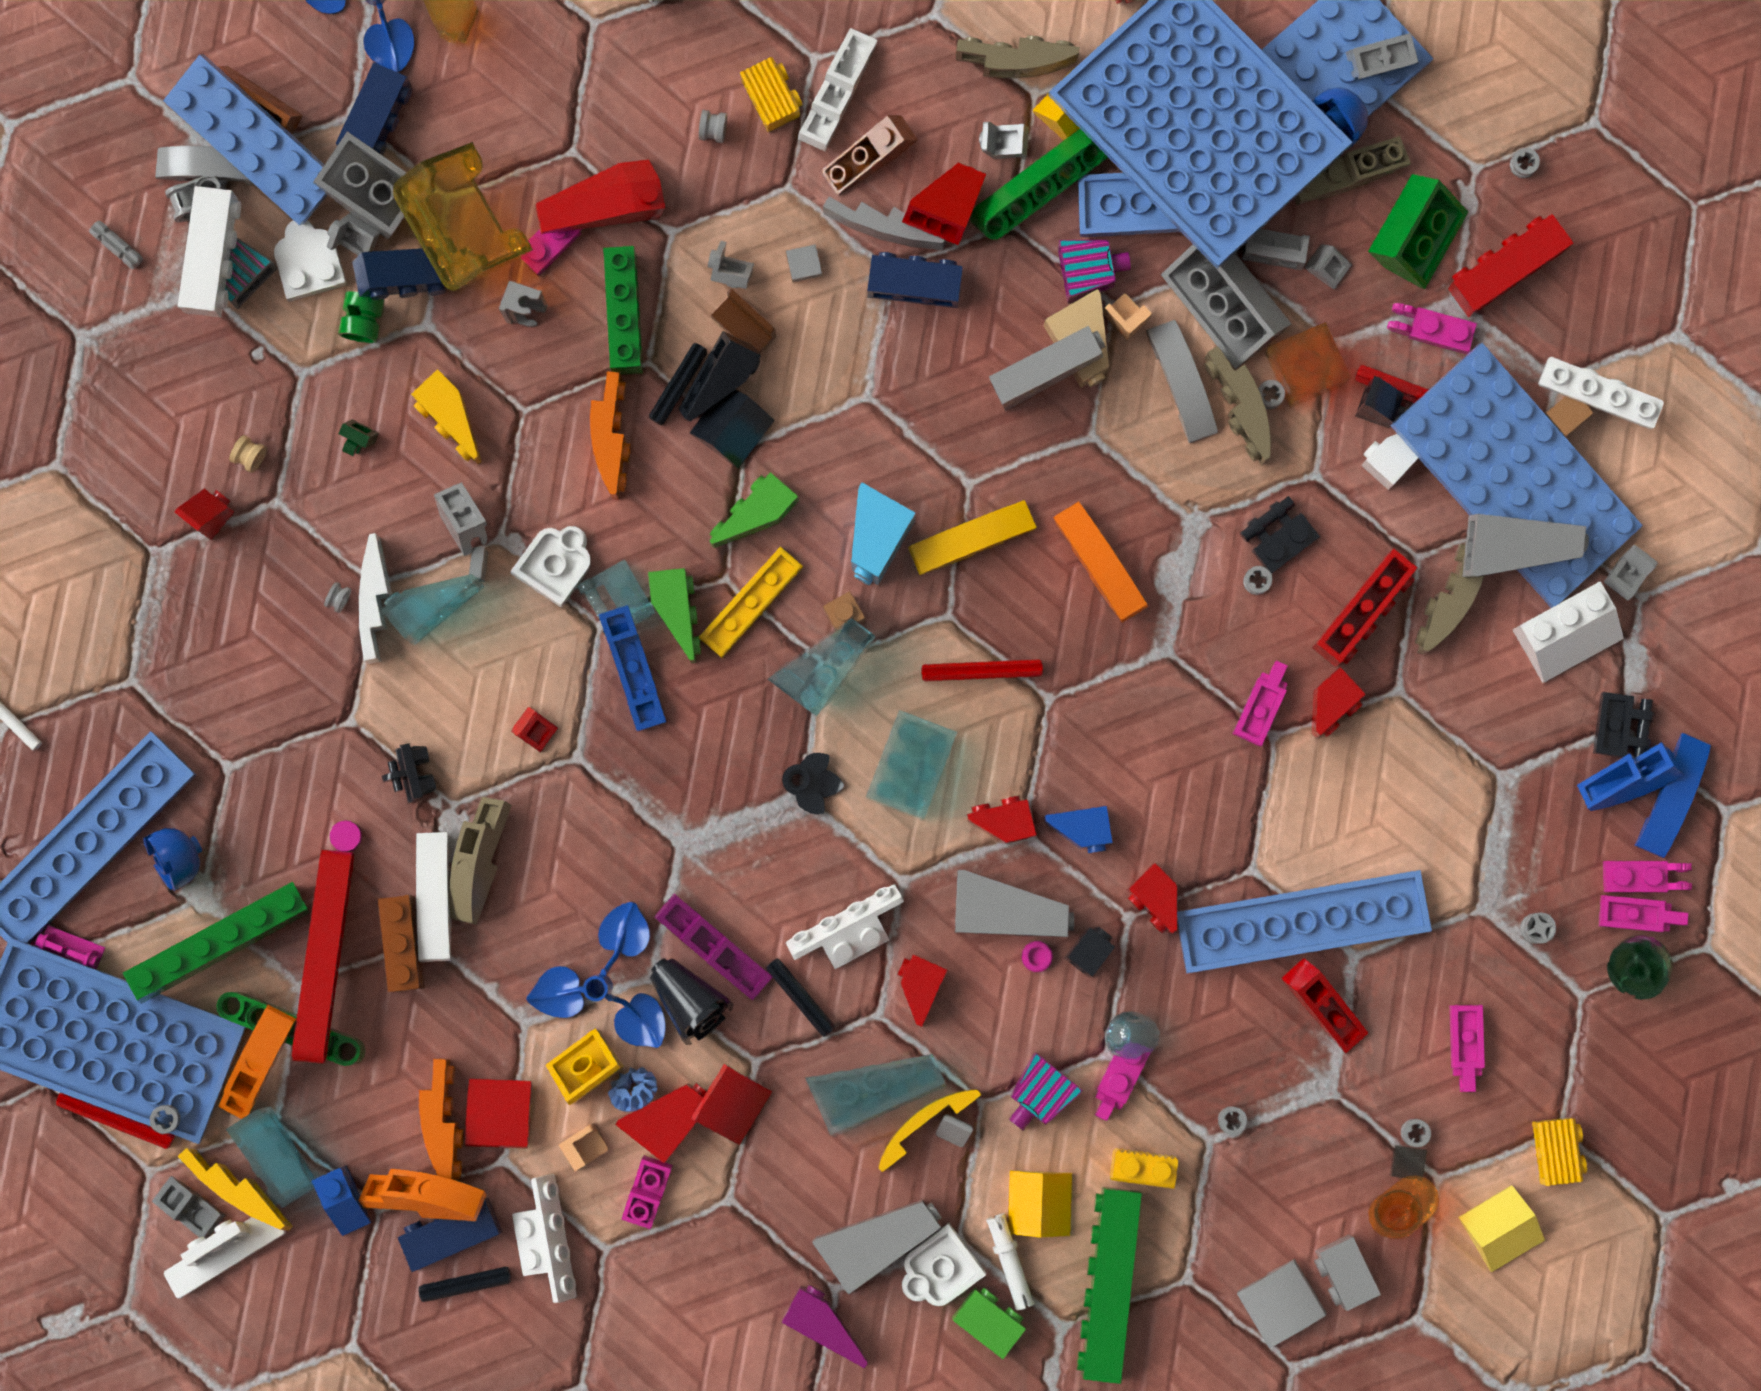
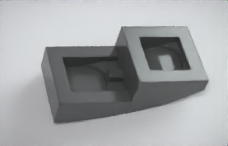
M170 1176L152 1200L155 1205L173 1220L180 1221L199 1238L204 1236L207 1239L210 1237L214 1229L225 1217V1214L174 1176Z

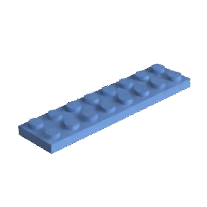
M150 731L0 882V936L7 943L9 938H14L30 944L197 775L154 732Z
M1421 870L1177 912V926L1186 974L1432 931Z

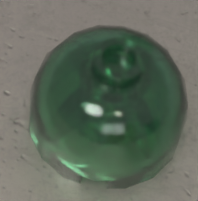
M1644 935L1630 936L1619 943L1613 949L1607 963L1610 981L1616 989L1623 994L1627 992L1630 995H1634V999L1639 1000L1651 999L1660 994L1670 981L1673 971V961L1670 952L1663 943L1653 937Z

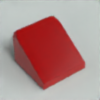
M528 707L511 732L541 753L558 727Z

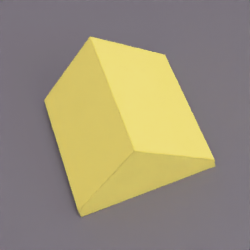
M1512 1185L1458 1217L1490 1272L1495 1271L1545 1241L1536 1215Z

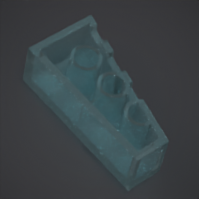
M933 1054L805 1078L827 1129L833 1138L947 1086Z

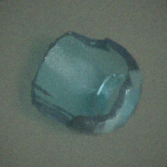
M1128 1011L1115 1016L1108 1024L1105 1031V1042L1109 1051L1115 1056L1125 1059H1137L1145 1052L1154 1051L1158 1045L1160 1032L1156 1027V1023L1150 1017L1139 1012Z

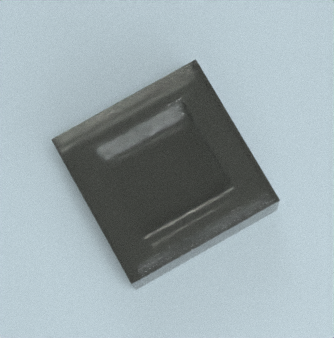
M1394 1145L1390 1176L1423 1182L1427 1150Z

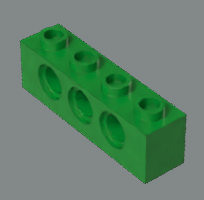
M634 246L603 248L611 372H617L620 375L643 374L637 254Z

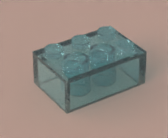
M899 710L866 799L924 821L957 732Z

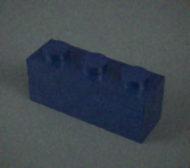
M373 62L335 144L338 146L344 135L349 132L383 156L387 147L386 138L389 132L395 131L400 118L398 113L401 106L409 102L412 94L411 84L407 76Z
M449 247L362 252L352 262L359 297L370 296L371 300H382L388 298L389 295L399 294L400 298H410L423 292H428L429 296L442 295L455 283Z
M880 252L878 256L872 255L867 298L958 309L963 266L957 265V262L953 260L942 259L939 260V263L927 262V258L921 256H909V259L897 258V255L894 253Z
M488 1197L485 1198L476 1221L434 1219L433 1222L422 1225L421 1220L404 1227L405 1234L397 1238L410 1270L414 1272L497 1236L503 1231Z

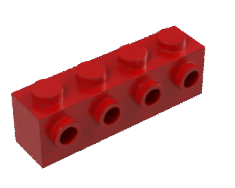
M1553 214L1545 219L1541 215L1526 225L1528 231L1520 236L1515 232L1501 242L1503 248L1495 253L1490 249L1476 260L1478 265L1469 270L1466 266L1452 276L1454 281L1447 289L1468 318L1566 252L1574 244Z
M1393 548L1312 646V649L1335 667L1342 662L1347 665L1358 651L1354 647L1361 638L1366 641L1377 628L1373 623L1381 614L1385 617L1394 607L1396 602L1392 599L1399 590L1405 593L1415 581L1412 574L1418 567Z

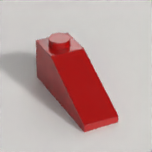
M1305 958L1281 978L1297 1000L1344 1053H1347L1368 1034V1031L1322 972Z

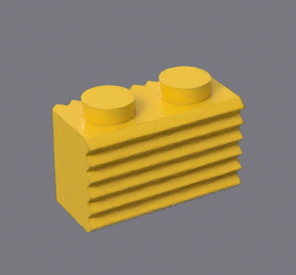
M769 57L740 72L742 84L767 132L800 117L799 107L803 106L797 91L795 89L789 90L785 82L789 77L782 63L776 65L773 57Z
M1570 1117L1533 1121L1532 1126L1540 1184L1550 1186L1583 1182L1582 1174L1587 1173V1163L1585 1156L1580 1155L1578 1143L1583 1141L1581 1125L1576 1124L1575 1118Z
M1115 1148L1112 1154L1110 1179L1112 1181L1175 1189L1178 1159L1173 1155L1168 1156L1165 1154L1163 1156L1160 1153L1157 1155L1142 1151L1138 1153L1136 1150L1132 1152L1129 1149L1126 1151L1123 1148L1121 1150Z

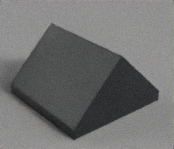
M735 389L707 409L689 433L739 469L775 420L749 396Z

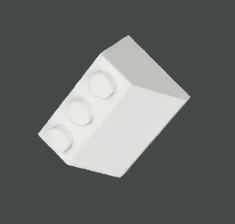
M1601 581L1513 629L1542 683L1624 639L1616 607Z

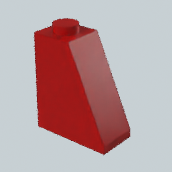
M958 162L910 200L902 223L959 245L986 173Z
M688 1083L619 1119L615 1125L661 1162L665 1163L697 1123L691 1117L707 1090L698 1083H695L693 1087Z

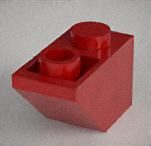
M1341 667L1313 690L1312 735L1315 738L1322 734L1328 737L1340 726L1337 720L1346 713L1350 717L1363 705L1359 700L1366 694Z
M1019 795L1002 799V806L990 808L989 803L971 807L972 813L966 815L967 821L1004 844L1036 836L1028 800L1020 801Z
M1154 863L1126 890L1130 894L1127 899L1140 912L1145 909L1152 916L1149 921L1159 932L1163 934L1167 931L1169 934H1173L1177 930V884Z

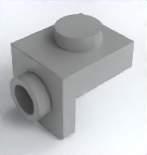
M990 121L983 122V131L979 136L982 152L993 159L1027 157L1029 127L1025 124L996 126Z
M349 213L340 221L335 220L331 224L327 233L330 238L326 247L333 250L341 244L359 256L362 252L374 251L380 232Z
M720 241L717 251L711 250L708 261V268H712L711 281L723 283L732 288L740 287L746 289L753 273L754 263L725 257L727 242Z
M1633 545L1618 560L1604 580V583L1628 601L1635 595L1645 578L1656 568L1658 563L1646 552Z

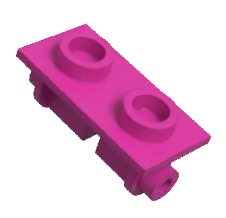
M49 925L44 935L39 934L35 943L42 950L52 952L94 969L98 968L106 948Z

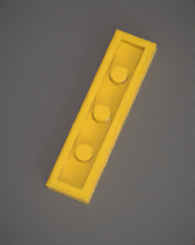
M780 546L699 636V639L718 656L723 658L798 575L803 566Z

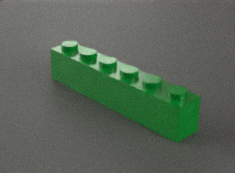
M291 882L126 970L122 974L136 1000L142 1004L304 917L310 912L294 883Z
M1102 1187L1101 1194L1096 1193L1094 1212L1099 1213L1098 1225H1092L1090 1239L1091 1244H1096L1094 1257L1089 1256L1087 1275L1092 1276L1091 1288H1085L1083 1302L1084 1307H1089L1087 1320L1082 1319L1080 1328V1339H1085L1084 1352L1078 1351L1076 1370L1081 1371V1376L1084 1380L1121 1384L1142 1196L1140 1191Z

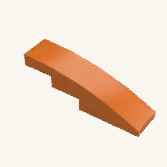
M1079 501L1053 517L1055 524L1070 543L1072 551L1087 570L1090 579L1122 623L1148 607L1118 557Z

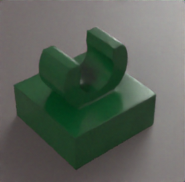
M353 419L344 422L338 433L347 438L342 451L351 456H354L355 453L359 454L362 447L366 448L375 444L379 436L377 431Z

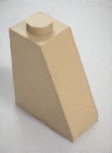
M1098 289L1048 317L1044 322V328L1053 343L1087 326L1090 327L1092 333L1095 331L1099 332L1106 346L1101 349L1103 358L1073 374L1080 387L1087 384L1093 387L1106 378L1104 374L1107 373L1109 368L1102 300Z

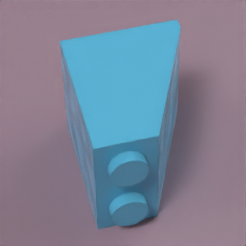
M862 482L858 488L851 566L856 579L869 586L872 582L879 585L915 523V512Z

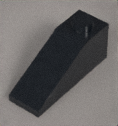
M722 331L678 408L683 417L691 422L744 384L750 374L753 375L757 371L760 364V353L753 345Z

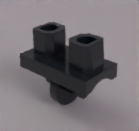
M407 743L395 749L400 771L396 760L387 762L390 773L382 776L383 783L392 782L394 792H399L403 790L402 779L408 803L416 802L424 795L435 791L436 784L433 775L429 774L418 777L415 767L429 763L427 747H411L410 743Z

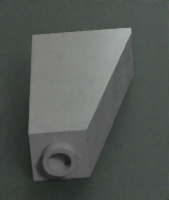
M1087 326L989 376L1005 411L1103 358L1101 349L1106 346L1099 332L1095 331L1092 333L1090 327Z
M1484 514L1469 515L1462 577H1478L1581 558L1589 544L1586 526Z
M957 870L955 933L1068 937V931H1074V912H1069V905L966 870Z
M920 1200L822 1234L813 1239L812 1243L849 1295L939 1230L941 1226L938 1220L942 1217L932 1202L926 1206L924 1201Z

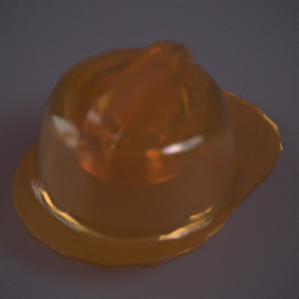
M1405 1177L1371 1203L1368 1211L1369 1223L1374 1231L1389 1239H1402L1411 1236L1436 1212L1439 1204L1438 1191L1434 1184L1424 1177Z

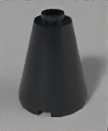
M663 958L652 967L651 971L653 973L650 980L681 1040L686 1045L692 1044L690 1039L696 1037L698 1041L705 1038L726 1019L722 1014L725 1009L728 1008L730 1012L733 1009V1003L728 997L675 959L666 960V958Z

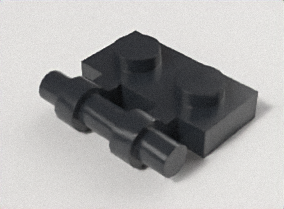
M1289 496L1281 502H1274L1269 506L1270 510L1258 519L1253 518L1247 523L1248 527L1240 532V536L1245 542H1248L1255 536L1261 544L1255 547L1252 552L1271 574L1320 537L1302 513L1291 520L1287 512L1295 506V503ZM1278 520L1282 528L1269 536L1265 528Z
M1602 692L1600 695L1593 754L1623 758L1627 755L1628 747L1635 748L1634 757L1636 758L1651 748V740L1649 739L1650 724L1654 722L1655 712H1652L1653 700L1641 699L1639 710L1633 709L1634 696ZM1631 719L1638 721L1636 737L1629 736Z

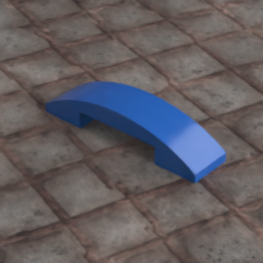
M625 605L600 613L599 618L619 673L636 730L640 731L665 723L666 718L629 606Z
M1681 733L1673 754L1684 776L1661 787L1652 812L1645 819L1635 844L1636 847L1665 858L1685 820L1698 789L1709 756L1710 744Z

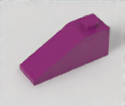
M808 1285L807 1289L800 1286L782 1319V1323L865 1369L868 1364L867 1357L830 1303L823 1298L825 1293L811 1285Z

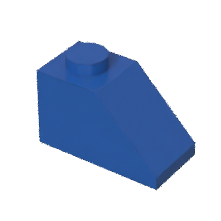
M1107 806L1044 816L1045 824L1079 849L1087 848L1088 853L1106 851L1105 845L1113 843Z
M347 1165L312 1180L325 1212L342 1236L372 1223L366 1208H363L358 1201L360 1194Z

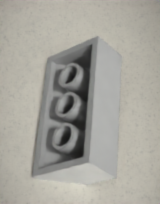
M1192 244L1161 274L1235 369L1265 348L1291 325L1287 317L1236 253L1217 269Z

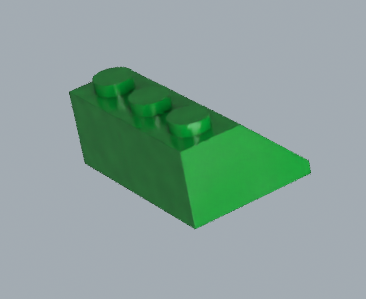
M1412 174L1368 252L1382 267L1425 289L1469 212L1439 179Z

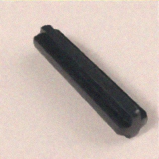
M698 343L692 344L650 412L649 418L656 424L662 426L707 355V349Z
M774 959L767 965L766 969L821 1036L825 1037L834 1030L835 1025L780 959Z
M505 1266L423 1284L418 1289L421 1302H428L509 1284L511 1282V1272L509 1267Z

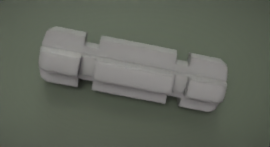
M96 221L91 226L90 234L98 241H101L120 260L122 259L128 267L135 269L141 264L142 256L134 249H131L112 230L110 231L103 222Z

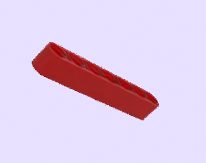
M322 849L320 853L293 1039L292 1061L325 1064L354 866L353 852Z

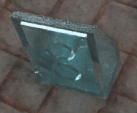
M469 574L404 590L401 594L395 592L384 602L386 606L381 611L404 639L416 645L485 586L474 574Z

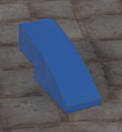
M1661 742L1636 758L1631 754L1626 755L1581 782L1577 787L1587 808L1590 811H1595L1646 795L1684 776L1673 752Z

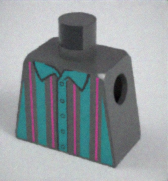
M237 238L235 249L230 251L229 260L232 261L233 268L231 278L226 279L225 291H228L229 302L238 310L278 268L269 258Z

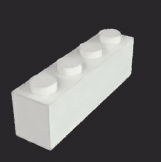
M198 186L194 188L177 306L184 313L221 317L222 309L227 307L228 291H225L226 279L231 278L233 268L232 261L229 260L230 251L235 249L237 241L234 223L235 219H239L241 213V202L238 201L237 196L231 190Z

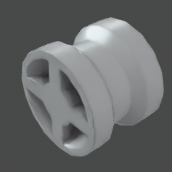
M702 110L699 140L705 141L710 138L715 139L717 143H724L727 113L721 112L716 115L711 114L709 110Z
M1546 913L1529 914L1521 922V935L1529 943H1547L1556 933L1555 921Z

